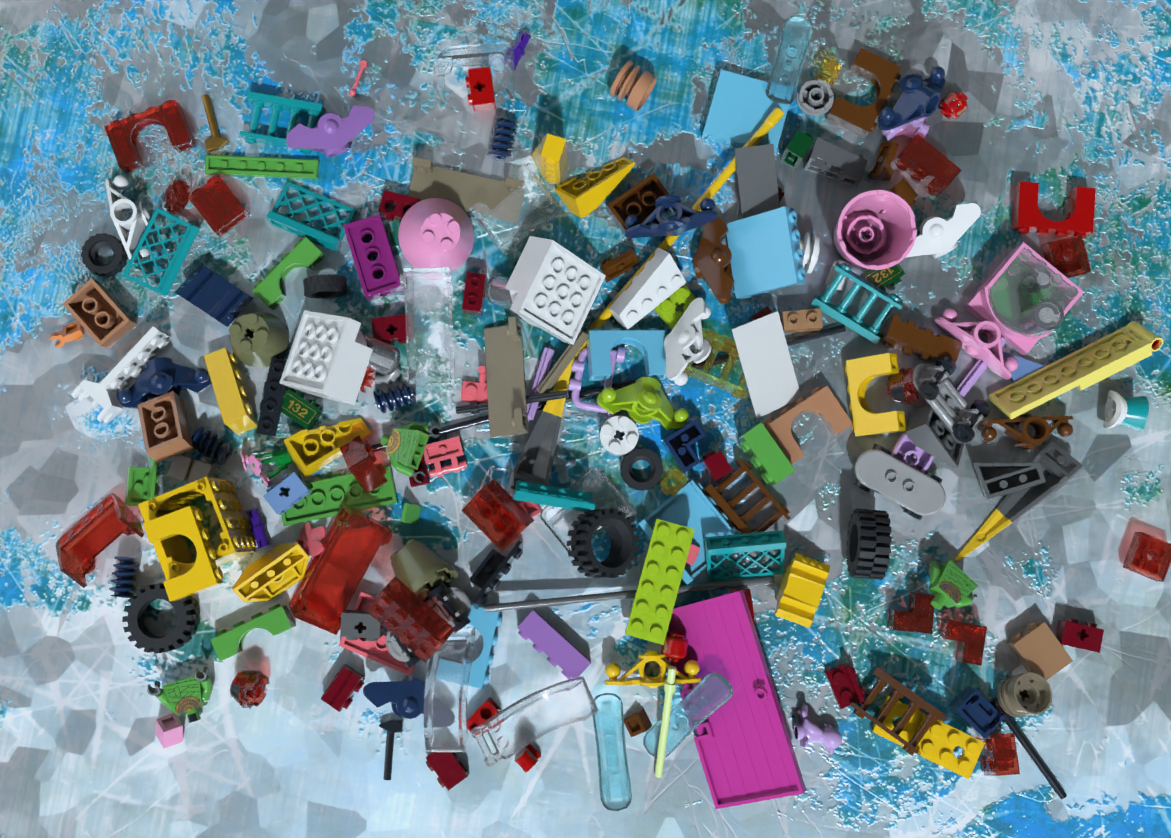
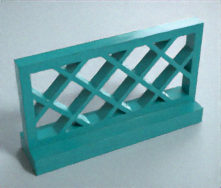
M287 181L272 211L269 210L266 218L272 226L303 239L306 237L311 242L338 253L345 236L342 224L351 223L356 210ZM291 188L297 191L299 196L288 199L287 193ZM312 197L316 203L305 207L303 199ZM301 200L303 208L292 211L290 203ZM288 204L291 212L285 214L278 212L281 206ZM329 204L333 210L322 213L320 206ZM318 207L320 215L310 218L307 210ZM305 211L308 219L303 221L296 220L294 215ZM342 211L350 213L347 219L341 221L337 213ZM335 214L338 222L327 225L325 217ZM323 219L324 227L318 229L313 227V221ZM340 226L341 232L337 237L330 234L329 229Z
M156 207L122 276L167 297L200 228ZM158 213L167 218L168 225L157 227L155 219ZM154 223L155 229L150 230ZM181 224L187 227L183 235L176 236L172 226ZM170 227L173 238L162 240L159 230ZM157 231L160 242L149 245L146 238L148 233ZM182 238L180 243L178 244L177 239ZM175 240L177 245L176 251L167 254L164 243ZM144 241H146L147 246L142 247ZM162 244L165 255L154 258L150 247ZM148 248L152 259L140 262L139 251ZM137 257L139 263L133 264ZM166 257L169 263L168 267L159 270L155 260ZM153 261L157 271L145 275L142 264ZM140 265L143 276L134 278L128 275L131 267ZM165 271L163 277H161L160 273ZM158 274L160 283L157 288L149 285L148 276ZM145 278L146 283L139 279Z
M516 480L513 500L582 512L595 509V503L592 501L593 493Z
M783 530L705 537L707 581L784 574L786 540ZM780 549L775 555L769 552L770 550ZM761 551L755 557L749 554L750 552ZM733 553H741L736 559L730 556ZM711 555H722L717 560L711 558ZM764 555L770 558L765 563L760 561ZM745 557L750 559L746 565L740 562ZM727 558L731 563L725 567L720 563ZM773 562L779 564V568H770L769 566ZM755 563L761 566L757 570L750 569ZM735 565L741 568L738 572H732L731 569ZM716 567L722 570L719 573L711 574V571Z

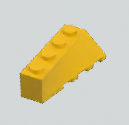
M547 133L538 147L536 146L535 150L532 151L531 157L546 182L561 184L567 165V141L564 138Z

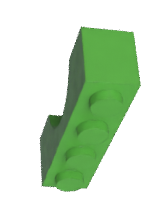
M306 237L300 239L295 244V248L290 253H286L281 258V262L268 271V276L264 280L258 281L254 286L255 289L252 292L272 310L286 298L283 284L288 273L296 268H309L313 270L326 257Z
M276 604L268 608L270 612L264 615L262 612L251 616L252 620L247 623L243 620L234 624V629L228 632L224 629L215 633L216 637L211 639V643L219 661L242 652L246 635L255 628L265 629L275 636L295 627V622L287 605L280 606V604Z

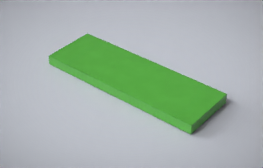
M391 465L306 482L312 492L281 516L283 526H289L396 504L398 500ZM285 488V493L283 495L289 496L288 491L290 489Z

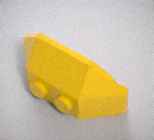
M298 542L279 544L247 566L232 587V590L244 603L250 601H271L304 578L309 555Z

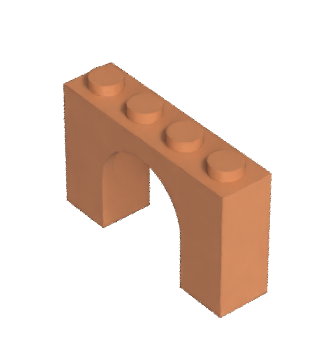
M828 386L815 388L811 391L812 396L807 399L803 396L795 402L797 406L792 409L788 406L779 412L780 417L775 420L771 417L763 423L791 465L805 456L791 433L792 421L797 414L801 412L817 414L824 421L833 436L853 424Z

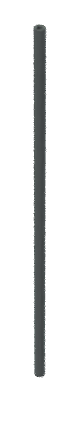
M774 576L680 585L678 593L774 584L775 580ZM636 590L484 605V611L488 613L634 598Z

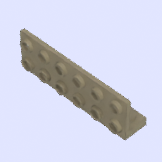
M413 157L411 164L414 171L408 196L421 199V201L430 198L446 199L457 204L465 212L515 223L518 222L526 188L525 181L506 177L505 182L435 167L431 160Z
M514 316L508 317V325L484 329L491 438L529 433L522 325Z

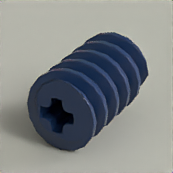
M496 118L495 130L492 131L494 137L491 138L492 144L489 145L490 151L487 155L494 160L505 161L506 157H512V154L508 153L507 150H513L509 143H515V140L510 138V136H516V132L512 131V129H517L518 125L507 119Z
M411 381L409 387L404 382L402 389L395 385V391L388 387V393L380 389L379 396L373 391L376 405L383 414L386 413L387 408L393 411L394 405L397 409H400L401 403L405 407L409 405V401L412 405L416 404V394Z
M201 426L191 437L193 449H198L199 453H205L206 457H211L213 461H218L219 465L225 464L233 452V448L230 449L231 442L223 445L224 438L217 441V434L210 437L211 430L203 433L205 427Z
M116 556L114 559L120 562L113 564V567L117 568L118 571L112 572V575L116 576L117 579L110 581L116 585L109 588L110 591L114 592L110 596L130 598L134 594L129 591L136 588L130 583L137 581V578L132 575L138 574V571L133 569V567L139 566V563L134 561L137 558Z

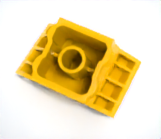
M795 553L790 565L785 568L775 598L777 600L775 616L810 628L825 587L830 565Z

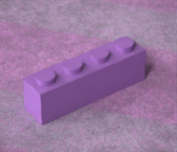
M534 609L517 627L520 630L518 634L525 640L529 638L534 643L532 645L533 648L540 654L544 652L549 656L547 660L554 667L560 666L563 669L561 673L567 679L573 678L576 681L591 664V661Z

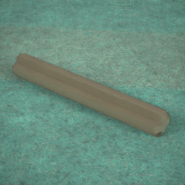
M580 330L574 345H568L537 388L538 393H549L588 339L587 333Z

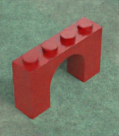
M1020 181L1014 186L1011 230L1018 231L1017 233L1019 234L1035 232L1039 236L1055 234L1056 237H1067L1068 235L1074 236L1075 239H1085L1093 233L1096 188L1077 186L1069 193L1068 215L1064 221L1055 222L1045 218L1039 210V183Z

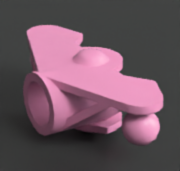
M952 308L944 310L942 317L935 319L936 324L945 334L962 343L961 347L967 354L976 359H981L992 372L1002 378L1009 380L1012 377L1010 372L1018 368V361L1013 357H1007L1003 360L1000 340L1001 331L995 323L991 321L953 323L957 320L958 315L956 310ZM978 332L987 337L988 343H984L979 339Z

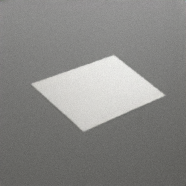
M778 311L732 329L756 419L802 398Z

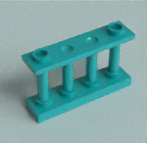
M248 91L247 99L254 107L249 132L240 131L239 135L248 144L256 145V143L289 148L286 144V138L275 137L279 113L282 110L291 113L287 136L296 127L297 118L300 113L309 116L307 127L313 129L315 128L316 118L325 115L326 109L320 103ZM264 107L271 108L272 110L267 135L256 134L261 109ZM304 148L296 149L305 154L318 153L317 151Z
M837 262L834 267L838 271L837 275L823 295H815L811 305L821 309L824 313L877 344L881 339L879 328L894 306L901 310L903 302H901V298L894 293L890 295L852 272V268L849 265ZM846 276L853 280L854 284L840 305L835 306L830 303V298ZM863 286L871 291L857 314L852 316L847 313L846 308L860 287ZM879 296L888 303L873 325L868 326L863 323V317Z

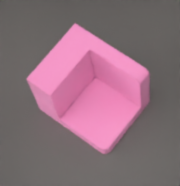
M175 713L156 719V737L163 749L183 741V725Z

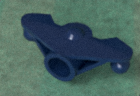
M940 66L932 68L930 77L924 80L918 74L903 77L900 81V89L903 93L893 109L886 107L881 110L878 122L879 128L891 130L924 116L932 115L940 103L941 92L945 86L944 69Z
M677 195L659 197L655 201V207L657 208L642 224H640V220L636 215L627 216L625 225L628 229L625 231V236L628 238L681 235L686 231L716 220L718 213L714 211L715 202L710 198H705L700 203L701 211H696L681 204V197ZM677 215L676 218L669 219L671 216Z
M159 357L145 363L146 369L132 387L120 389L117 393V398L123 407L138 409L137 405L146 402L150 398H156L171 391H174L178 396L181 390L189 389L199 394L211 386L212 382L209 372L204 368L195 370L174 364L170 358Z
M404 675L402 681L371 682L363 688L364 696L378 708L390 702L393 712L399 717L413 719L420 714L428 716L432 727H448L455 721V713L428 689L429 683Z

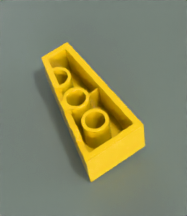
M222 348L204 355L224 424L237 435L257 428L258 423L249 402L247 391L242 383V375L236 367L237 359L234 353H230L226 348Z

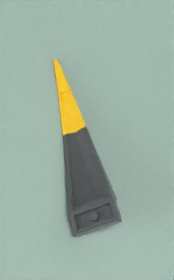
M574 358L559 377L552 392L568 390ZM566 398L546 402L512 469L506 491L514 493L516 480L549 485Z
M1054 441L1049 443L1032 461V463L1040 464L1046 482L1007 494L978 532L957 555L955 562L964 558L1066 485L1071 478L1083 469V465Z

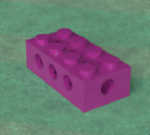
M374 215L343 225L365 298L368 301H372L404 291V285L381 215ZM372 237L371 242L365 243L367 238ZM378 255L375 261H370L372 256ZM384 273L382 278L376 279L377 274Z

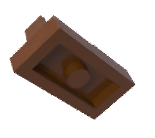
M894 141L881 143L868 175L869 178L872 180H891L894 170L890 167V164L896 156L899 144Z
M632 248L621 253L613 260L608 256L599 261L601 265L600 270L606 275V282L639 265L636 253Z

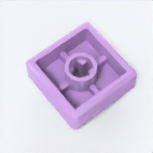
M907 433L900 435L891 450V456L924 474L935 458L917 447L908 438ZM912 455L911 459L913 462L908 463L906 456Z

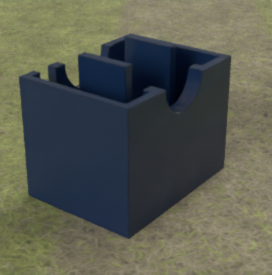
M967 686L948 705L975 735L983 739L1005 719L980 694L978 689Z

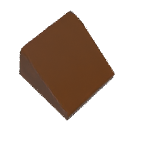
M644 709L623 719L631 737L646 732L652 727Z

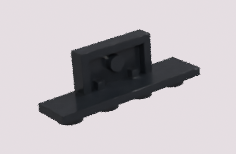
M271 358L267 381L263 388L264 397L260 403L257 434L276 437L286 386L279 382L287 360Z
M520 540L506 557L492 549L470 577V582L481 589L472 601L475 609H478L480 605L483 606L487 602L488 594L492 590L497 589L501 577L509 573L515 559L518 560L523 554V544Z

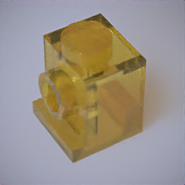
M825 58L815 79L826 81L832 87L842 65L834 59Z
M671 465L670 469L658 482L661 485L659 490L667 496L669 494L675 496L689 478ZM670 478L674 479L673 485L668 484Z

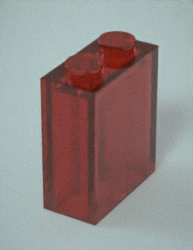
M219 175L210 178L206 185L195 189L191 196L188 197L219 237H222L250 216L243 204Z

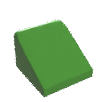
M405 503L401 522L418 524L421 506Z

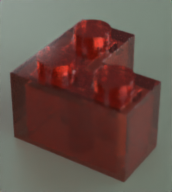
M360 435L339 447L348 469L367 493L387 482L385 476L387 471L382 463L378 464L376 462L378 459L372 451L373 448L368 440L363 441Z
M910 592L908 611L889 609L887 628L898 631L932 634L934 607L931 601L935 596L927 593Z
M942 618L939 637L958 641L955 660L981 666L987 626Z
M1014 733L989 734L983 739V742H985L984 750L987 751V755H981L980 768L984 772V776L1020 774Z

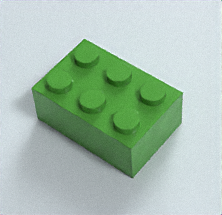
M762 422L738 438L740 449L744 453L747 451L751 457L749 459L750 463L754 468H759L762 473L760 477L766 484L775 485L796 471Z

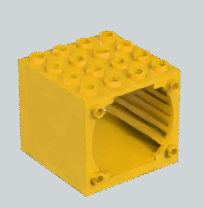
M206 476L138 504L144 522H148L185 508L184 504L189 505L191 500H196L199 496H205L207 501L213 503L223 532L220 533L222 541L215 551L217 567L256 552V541L249 534V523L242 516V505L239 500H236L234 495L236 489L229 480ZM176 535L153 543L166 580L183 575L194 566L195 562L192 559L184 535Z

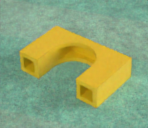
M885 353L846 360L845 373L848 376L849 383L847 391L851 399L850 412L853 415L852 430L855 436L863 437L906 431L904 411L876 413L869 408L865 399L866 388L874 378L899 373L897 354Z
M188 506L143 523L149 543H157L181 534L188 537L196 547L197 557L194 566L187 573L163 582L170 602L223 583L221 579L223 578L222 570L219 566L217 567L215 562V550L213 547H210L208 539H210L208 530L203 527L201 522L203 515L196 506Z

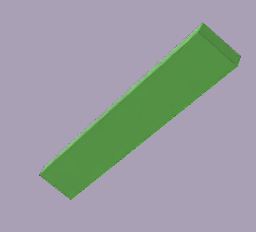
M206 155L205 174L318 180L320 161L316 159Z

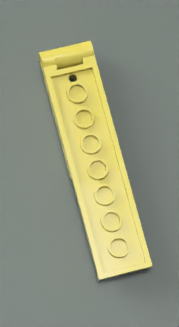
M1132 321L1127 326L989 394L990 401L1010 419H1013L1075 387L1079 390L1088 388L1151 356L1152 351H1158L1162 347L1163 339L1137 321Z

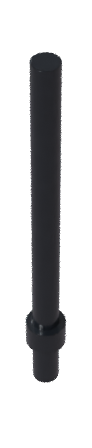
M568 390L530 395L526 396V401L529 404L568 398L569 394ZM471 402L470 405L456 407V413H480L482 410H488V402Z
M997 697L991 699L990 702L994 708L1005 717L1002 722L1007 724L1058 797L1064 799L1067 794L1013 721L1012 716L1004 712L999 705Z

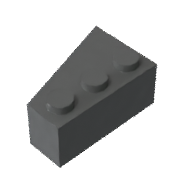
M817 137L810 149L804 169L857 187L862 180L868 160Z
M974 462L973 464L986 501L1046 482L1039 463Z

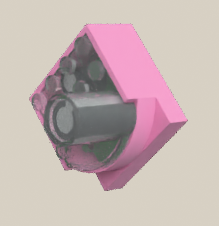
M1023 242L1010 251L964 308L981 322L991 321L1000 328L1001 337L1005 339L1006 343L1023 356L1028 354L1039 339L1048 336L1052 330L1061 325L1065 314L1084 291Z

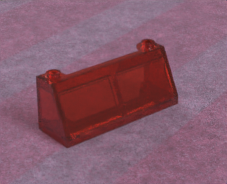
M343 503L322 542L324 549L313 558L288 604L293 616L337 635L338 631L341 630V613L346 610L379 547L390 542L393 531L387 525Z

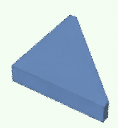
M1002 351L1003 360L1007 357H1013L1018 361V368L1010 372L1012 374L1010 378L1012 383L1045 367V365Z

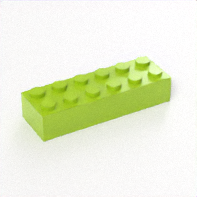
M656 518L627 622L626 635L664 645L695 529Z

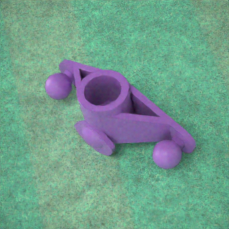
M352 106L348 117L343 119L336 114L327 113L321 116L313 129L302 124L294 127L286 136V144L291 149L304 148L325 153L327 158L338 156L351 149L349 143L373 121L374 111L367 106Z

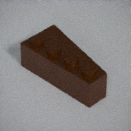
M896 314L885 321L881 332V339L878 341L883 343L884 347L894 349L895 347L900 349L903 354L917 355L920 360L930 362V360L937 362L941 357H949L956 363L962 346L961 342L942 334L935 336L931 329L926 327L917 328L915 327V322L910 320L901 321V316Z

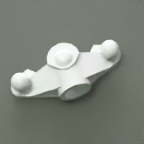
M117 175L113 181L110 177L105 178L110 206V216L130 260L145 225H148L151 215L142 201L139 202L138 206L117 192L116 188L124 190L128 187L129 180L126 176ZM133 210L132 217L125 221V214ZM148 248L142 249L138 253L139 259L142 261L149 259L151 256ZM137 257L133 264L138 263Z
M975 203L956 205L953 216L945 220L938 216H930L924 219L920 225V233L916 235L914 246L906 257L932 254L933 258H937L958 247L957 240L980 216V207Z
M696 298L690 303L664 341L666 377L679 386L686 384L688 381V375L684 371L688 363L694 361L696 364L701 363L711 352V344L703 339L701 319L709 318L711 309L705 305V301L702 298Z

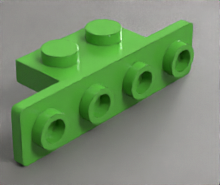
M149 456L148 468L128 467L125 505L138 506L142 502L157 497L155 484H158L159 473L156 472L157 465L160 462L157 463Z

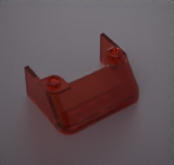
M111 493L106 496L56 542L55 546L60 571L83 588L87 586L85 575L90 574L96 567L95 557L122 533L126 536L138 534L141 538L144 536L140 520L116 494Z

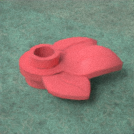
M307 522L300 530L299 538L295 542H298L308 555L316 556L324 549L321 542L325 538V527L320 526L312 529L311 524Z

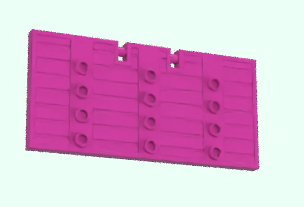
M743 589L673 608L666 635H669V632L684 634V638L688 640V648L685 658L679 659L678 662L670 661V663L687 677L688 674L684 670V665L687 661L695 660L700 666L696 677H701V682L692 683L693 687H691L690 683L682 684L684 689L680 691L690 728L691 730H697L698 735L694 737L715 808L720 809L803 794L806 791L804 780Z

